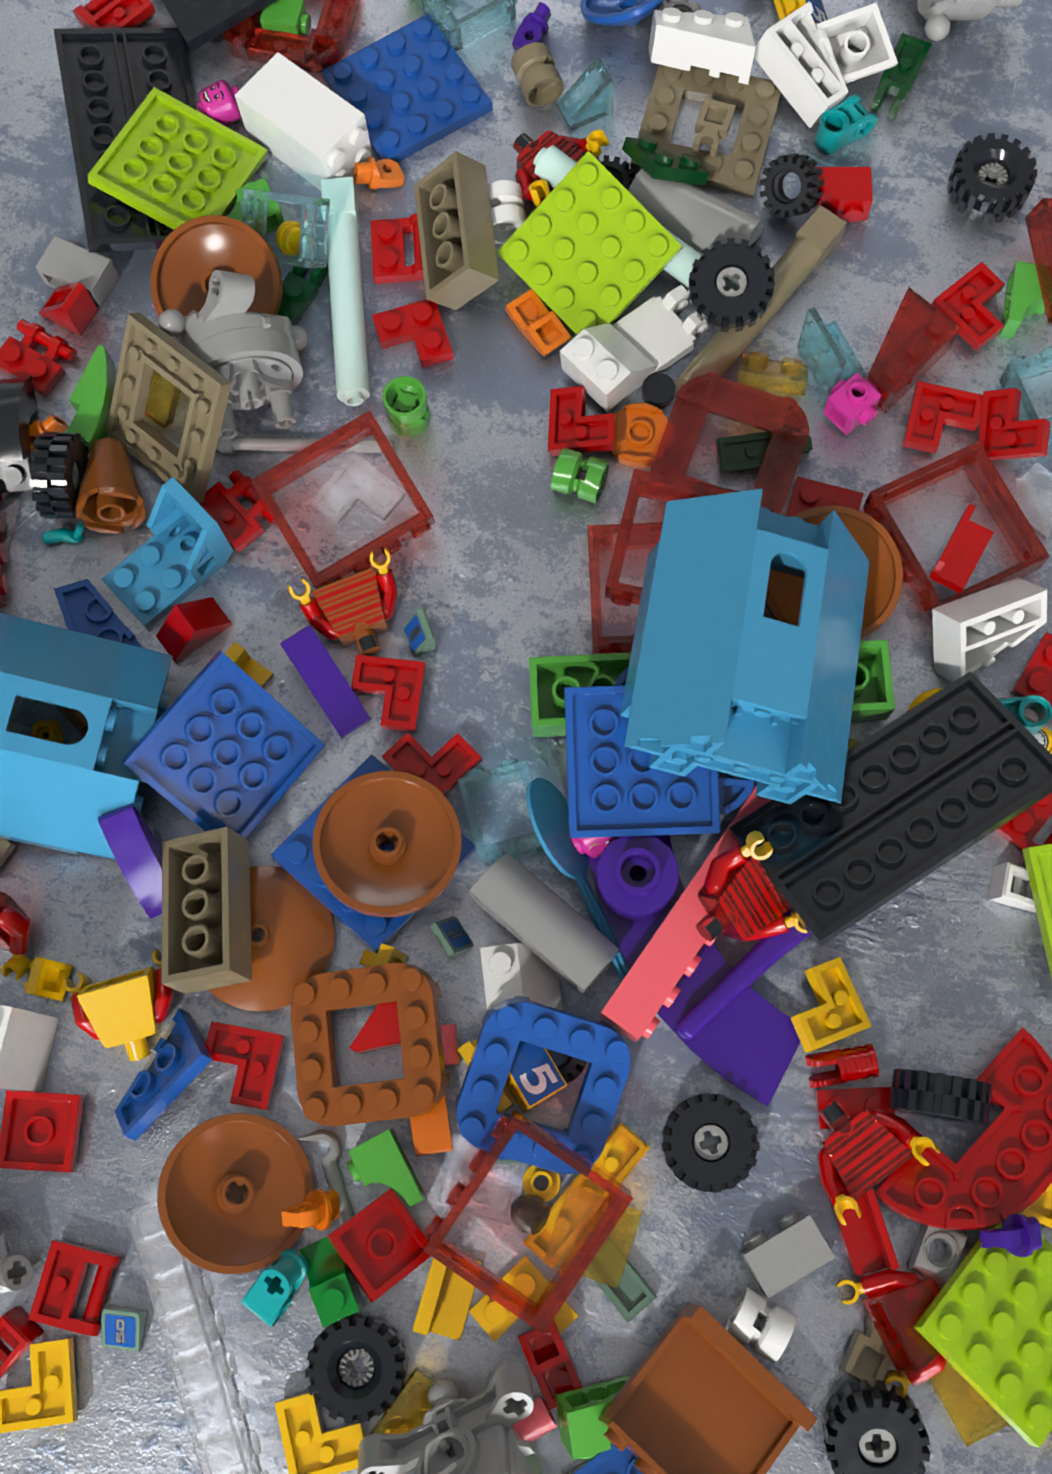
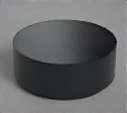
M663 373L649 375L642 385V398L644 402L658 408H664L671 404L675 396V383L672 378Z

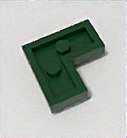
M640 135L639 138H625L622 150L653 179L706 185L710 172L700 164L701 160L698 157L688 153H683L681 157L674 156L662 150L658 146V141L647 135Z

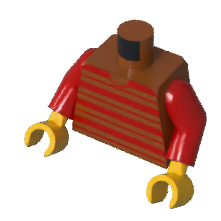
M385 547L387 559L382 563L375 561L373 550L370 553L371 565L378 569L376 574L372 567L312 590L313 597L309 596L310 585L303 578H300V580L304 583L305 590L301 594H295L290 584L288 585V592L293 598L300 600L299 607L314 630L329 640H339L343 647L356 643L361 655L371 656L380 651L381 647L376 635L388 630L387 620L393 616L398 592L393 571L388 568L391 554Z

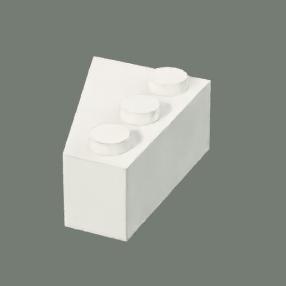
M811 2L803 5L768 28L757 43L754 53L755 60L809 129L819 123L822 114L837 106L849 92L834 56L828 55L823 44L825 35L822 28L817 29L811 15L814 9Z

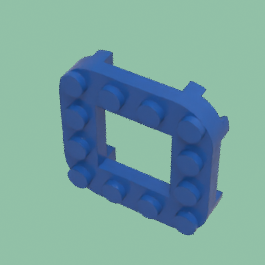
M514 996V998L498 1003L491 1010H487L481 1021L482 1027L460 1093L456 1096V1118L462 1137L480 1150L556 1173L582 1174L588 1172L604 1149L629 1075L631 1059L627 1044L613 1026L602 1020L597 1022L530 1001V998L525 996ZM520 1041L589 1062L568 1128L564 1127L563 1130L497 1111Z

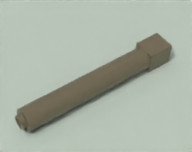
M821 205L799 229L792 245L772 267L775 273L774 292L771 304L767 307L766 314L762 319L760 317L757 318L756 324L750 328L748 324L743 326V331L735 332V328H728V332H721L720 328L676 379L677 393L684 401L700 403L812 270L815 267L820 268L842 242L847 225L846 221Z

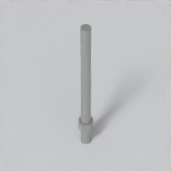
M219 437L216 450H219L220 453L234 454L235 450L393 453L394 441L277 437H234L231 439H221Z

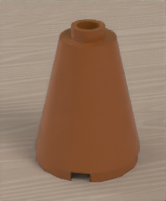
M111 437L99 439L92 444L75 504L78 520L81 518L84 520L85 527L100 533H122L123 527L132 524L134 529L145 520L146 505L126 447L121 441Z

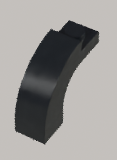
M32 377L0 379L1 493L33 490L29 479H32V472H29V464H32V459L30 457L28 430L30 417L38 410Z

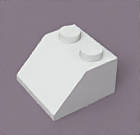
M877 2L816 24L817 29L822 28L825 35L823 44L828 55L834 56L845 84L898 64Z
M610 323L584 328L560 350L562 370L579 386H583L586 393L607 413L656 369V366Z
M523 943L480 948L487 1010H491L498 1003L514 998V996L529 997L530 1001L563 1011L559 975Z

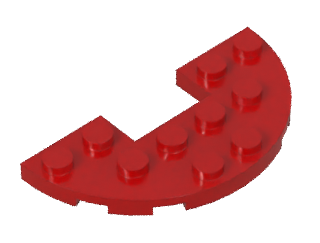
M1023 1027L976 1079L977 1081L992 1084L991 1101L1002 1110L1000 1115L957 1163H954L941 1150L940 1154H938L932 1147H927L923 1150L922 1157L930 1165L925 1166L915 1158L911 1151L876 1190V1198L899 1215L926 1226L945 1230H974L1002 1223L1011 1214H1020L1046 1191L1052 1183V1060L1037 1040Z

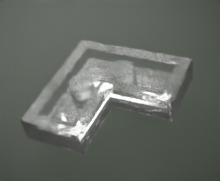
M351 451L311 500L310 504L336 526L342 522L358 501L362 502L386 521L406 496V493L358 454Z
M459 1130L438 1202L511 1225L522 1187L486 1175L489 1167L488 1152L471 1145L462 1137Z

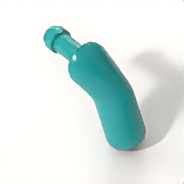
M79 523L76 526V530L58 528L42 533L41 539L46 545L62 541L79 543L84 538L82 532L85 527Z

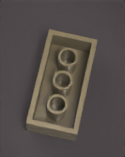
M455 151L414 184L426 299L453 310L459 309L499 281L486 166Z
M227 826L163 841L162 984L184 994L252 981L249 840Z

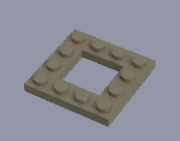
M659 64L638 138L640 135L650 136L658 141V146L662 150L674 156L681 157L683 153H688L698 157L701 160L700 164L710 172L706 185L699 186L754 197L781 96L780 90L772 80L750 76L747 85L738 83L739 76L720 72L719 78L709 76V69L691 65L690 71ZM683 98L704 102L705 98L736 105L735 109L743 111L731 156L717 153L716 158L710 157V151L699 149L698 153L692 152V147L671 143ZM631 159L630 169L633 168L635 172H639L641 167Z
M141 313L128 314L106 434L111 438L121 441L131 455L163 481L167 482L171 477H174L198 503L204 502L232 383ZM153 370L190 397L180 448L143 420Z

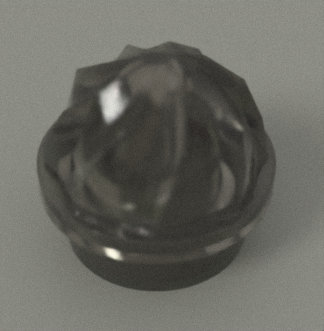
M521 1195L511 1205V1220L522 1233L530 1232L536 1235L545 1226L550 1215V1208L544 1204L543 1198L538 1195Z

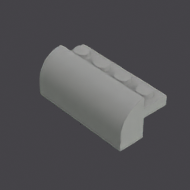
M642 168L628 189L663 227L700 254L706 247L708 250L712 249L713 243L720 240L721 245L727 244V238H735L734 243L741 244L742 239L748 240L750 247L752 243L761 237L766 226L755 214L740 210L730 205L723 198L711 196L701 191L694 184L653 179Z
M509 853L501 856L469 890L472 900L582 995L598 977L600 978L610 967L611 961L621 951L617 945Z

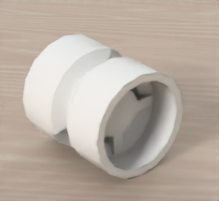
M499 180L488 184L494 241L496 244H504L526 220L522 187L519 183L511 180Z
M746 1287L739 1295L728 1317L725 1329L740 1344L745 1346L748 1343H752L755 1353L772 1363H776L792 1336L797 1316L777 1304L768 1307L765 1297ZM759 1317L762 1320L756 1329L753 1327L756 1318Z

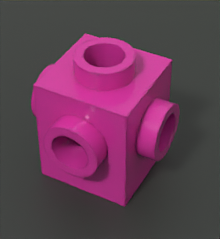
M856 373L848 381L842 379L833 387L823 414L847 436L859 424L865 426L877 415L879 410L876 407L881 394L874 383Z

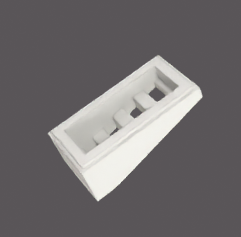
M1010 862L995 865L992 872L988 900L1036 913L1027 869ZM1022 881H1025L1026 883L1023 896H1021L1020 891Z

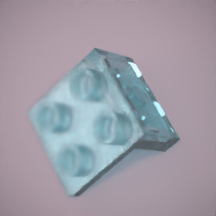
M815 307L808 309L797 345L801 357L804 360H808L812 366L816 383L820 387H824L828 396H831V390L840 380L845 379L848 381L856 373L865 379L867 374L836 321L825 325Z

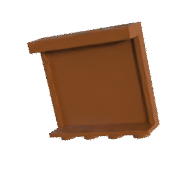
M687 1302L598 1418L607 1428L603 1434L604 1437L621 1452L627 1447L637 1457L633 1465L642 1474H766L797 1429L800 1428L809 1432L818 1419L701 1305Z

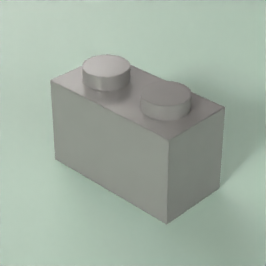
M56 236L53 237L35 267L44 283L54 289L80 282L85 286L94 304L99 308H102L120 278L113 265V260L105 253H89V250L85 249L78 242L72 239L65 241Z
M794 1211L777 1222L780 1227L769 1235L761 1231L744 1241L747 1248L739 1253L763 1295L768 1299L835 1259L834 1254L810 1214L804 1213L799 1215L797 1211Z

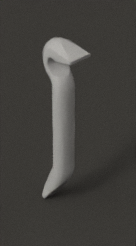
M318 1129L300 1137L299 1140L327 1141L329 1143L330 1151L322 1157V1169L329 1190L334 1189L339 1195V1220L341 1225H343L354 1216L336 1163L340 1156L341 1143L335 1133L330 1130Z

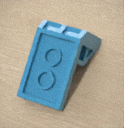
M171 477L162 485L146 524L153 533V536L102 578V581L147 630L167 615L176 604H180L226 565L233 552L218 523L174 477Z

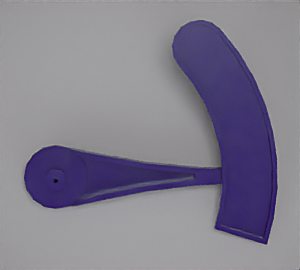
M670 835L619 837L607 846L601 853V856L597 858L588 856L597 899L617 939L629 970L685 890L679 876L678 862L673 853ZM787 906L785 909L786 913L784 911L783 913L786 916H790L792 911ZM795 926L790 927V931L787 933L760 939L733 968L727 963L713 943L710 947L704 943L696 954L702 960L690 977L683 974L677 982L676 986L681 991L669 1008L662 1005L657 1012L659 1017L691 1052L727 1082L766 1107L770 1104L800 1044V1039L790 1019L791 1017L775 1008L753 990L750 985L779 959L811 936L809 933L798 931Z

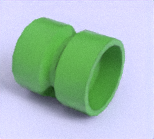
M400 376L392 379L385 386L382 396L390 428L396 434L403 437H413L421 434L430 423V411L424 386L419 380L411 376Z
M563 448L553 471L550 489L566 495L576 492L579 499L597 504L604 489L610 462L593 456L585 460L582 453ZM582 472L586 473L585 480L580 479Z

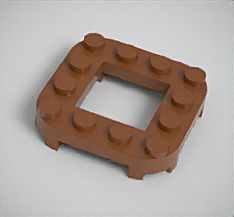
M390 963L317 974L295 987L291 1004V1023L297 1092L304 1115L308 1120L325 1126H342L409 1118L431 1112L440 1102L446 1088H449L450 1073H445L437 997H442L438 983L434 982L425 970L413 964ZM397 1002L404 1078L338 1087L331 1012Z

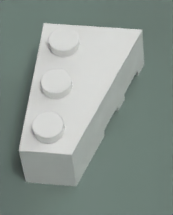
M671 7L664 8L663 10H654L648 46L651 63L690 71L691 65L710 70L709 76L719 78L720 72L739 76L738 83L748 85L756 48L748 17H744L736 12H730L726 15H716L706 10H697L694 13L681 12L679 9Z
M1016 577L933 608L934 672L954 682L969 671L974 672L982 665L985 667L990 666L996 661L994 656L1007 646L1015 647L1047 622V590Z

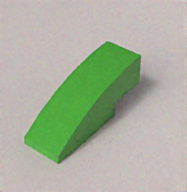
M99 344L69 399L77 413L66 433L81 434V437H84L86 441L85 446L89 448V453L95 441L108 437L106 429L116 381L114 362L106 348Z

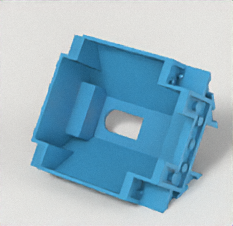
M763 488L666 501L660 540L647 559L620 716L629 718L624 747L651 753L649 767L685 777L694 768L700 766L757 781L756 796L792 804L806 794L841 804L869 559L835 510L818 526L807 523L799 517H787L773 513L769 509L760 506ZM770 569L804 579L798 626L763 617Z
M0 613V838L77 855L79 852L115 859L98 823V817L132 803L139 814L141 812L144 797L137 795L140 783L146 782L123 764L121 760L156 722L158 713L163 714L167 710L170 693L164 692L173 655ZM16 696L81 712L88 722V731L85 737L78 743L66 745L7 731Z

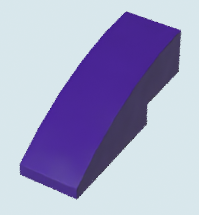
M310 625L280 643L341 739L371 721L364 707Z
M133 803L98 817V823L115 860L139 903L150 919L161 915V845Z

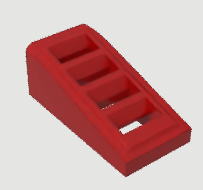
M20 1306L14 1307L0 1318V1336L14 1349L11 1352L0 1340V1361L2 1362L0 1365V1381L30 1349V1344L35 1343L44 1332L35 1321L28 1320L29 1315Z

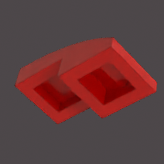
M554 1320L518 1335L519 1342L531 1372L539 1385L548 1410L556 1408L555 1395L583 1388Z

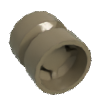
M533 42L520 48L513 55L511 67L517 81L520 82V88L529 106L535 108L550 105L561 96L564 90V83L558 69L555 67V62L549 48L541 42Z

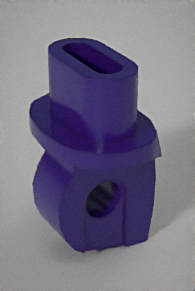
M539 2L534 13H528L523 19L512 42L513 49L518 51L527 44L533 42L542 43V35L547 34L549 30L547 22L551 17L550 8L546 4ZM528 36H534L533 39L527 40Z
M1019 1213L1011 1214L1008 1216V1219L1002 1221L1001 1228L979 1231L982 1248H1006L1007 1251L1017 1257H1028L1032 1255L1033 1250H1038L1042 1247L1040 1224L1033 1216L1026 1217Z

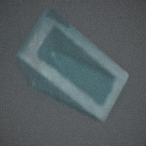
M596 57L556 104L569 129H577L613 113L614 82L600 58Z

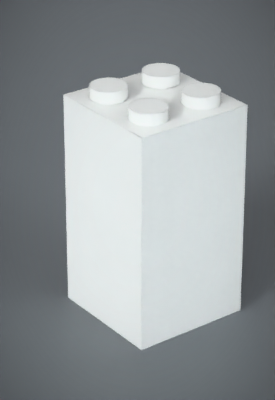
M279 52L235 94L247 136L266 148L269 153L319 190H321V179L352 177L355 162H367L368 158L373 156L365 114Z
M0 1005V1088L41 1092L59 1018Z

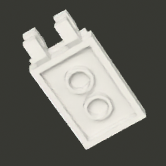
M682 284L668 292L664 299L661 296L657 298L653 296L613 324L625 338L656 366V369L651 374L661 373L694 350L693 341L708 329L707 321L705 319L701 321L697 317V311L689 315L684 323L676 315L686 308L689 303L686 300L689 297V293ZM644 380L638 386H636L628 395H630L632 392L640 388L643 385Z

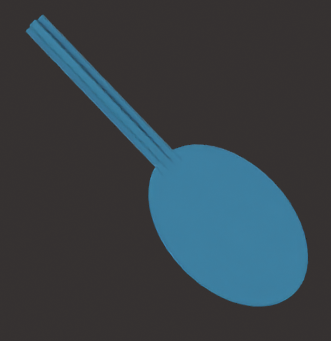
M544 778L532 780L527 787L526 799L531 823L540 844L558 870L565 876L575 879L595 927L620 948L606 915L586 877L589 866L588 855L586 853L581 855L571 838H569L567 800L550 781ZM620 951L611 962L619 980H622L629 972L622 951Z

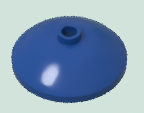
M581 0L580 8L583 17L596 25L609 27L634 26L651 15L665 0Z

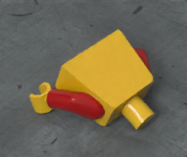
M158 949L152 952V960L159 967L156 971H154L153 966L92 984L91 979L87 975L78 972L80 981L76 987H74V982L69 978L63 981L64 989L73 994L70 997L76 1025L94 1040H100L105 1048L124 1044L130 1061H137L151 1054L146 1037L157 1033L161 1022L168 1016L173 998V989L162 984V961H160Z

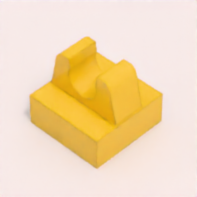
M381 943L378 953L364 949L359 964L369 967L390 963H405L408 955L394 947Z
M35 957L34 961H31L29 965L31 972L28 982H24L23 985L25 993L63 1001L66 991L63 987V981L70 977L73 965Z

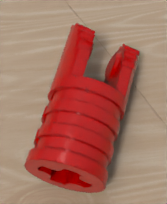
M871 1043L864 1046L859 1045L853 1048L848 1047L842 1050L835 1049L805 1055L808 1067L816 1068L835 1065L836 1069L810 1076L809 1084L812 1089L847 1083V1081L853 1082L858 1079L864 1080L869 1077H879L878 1061Z

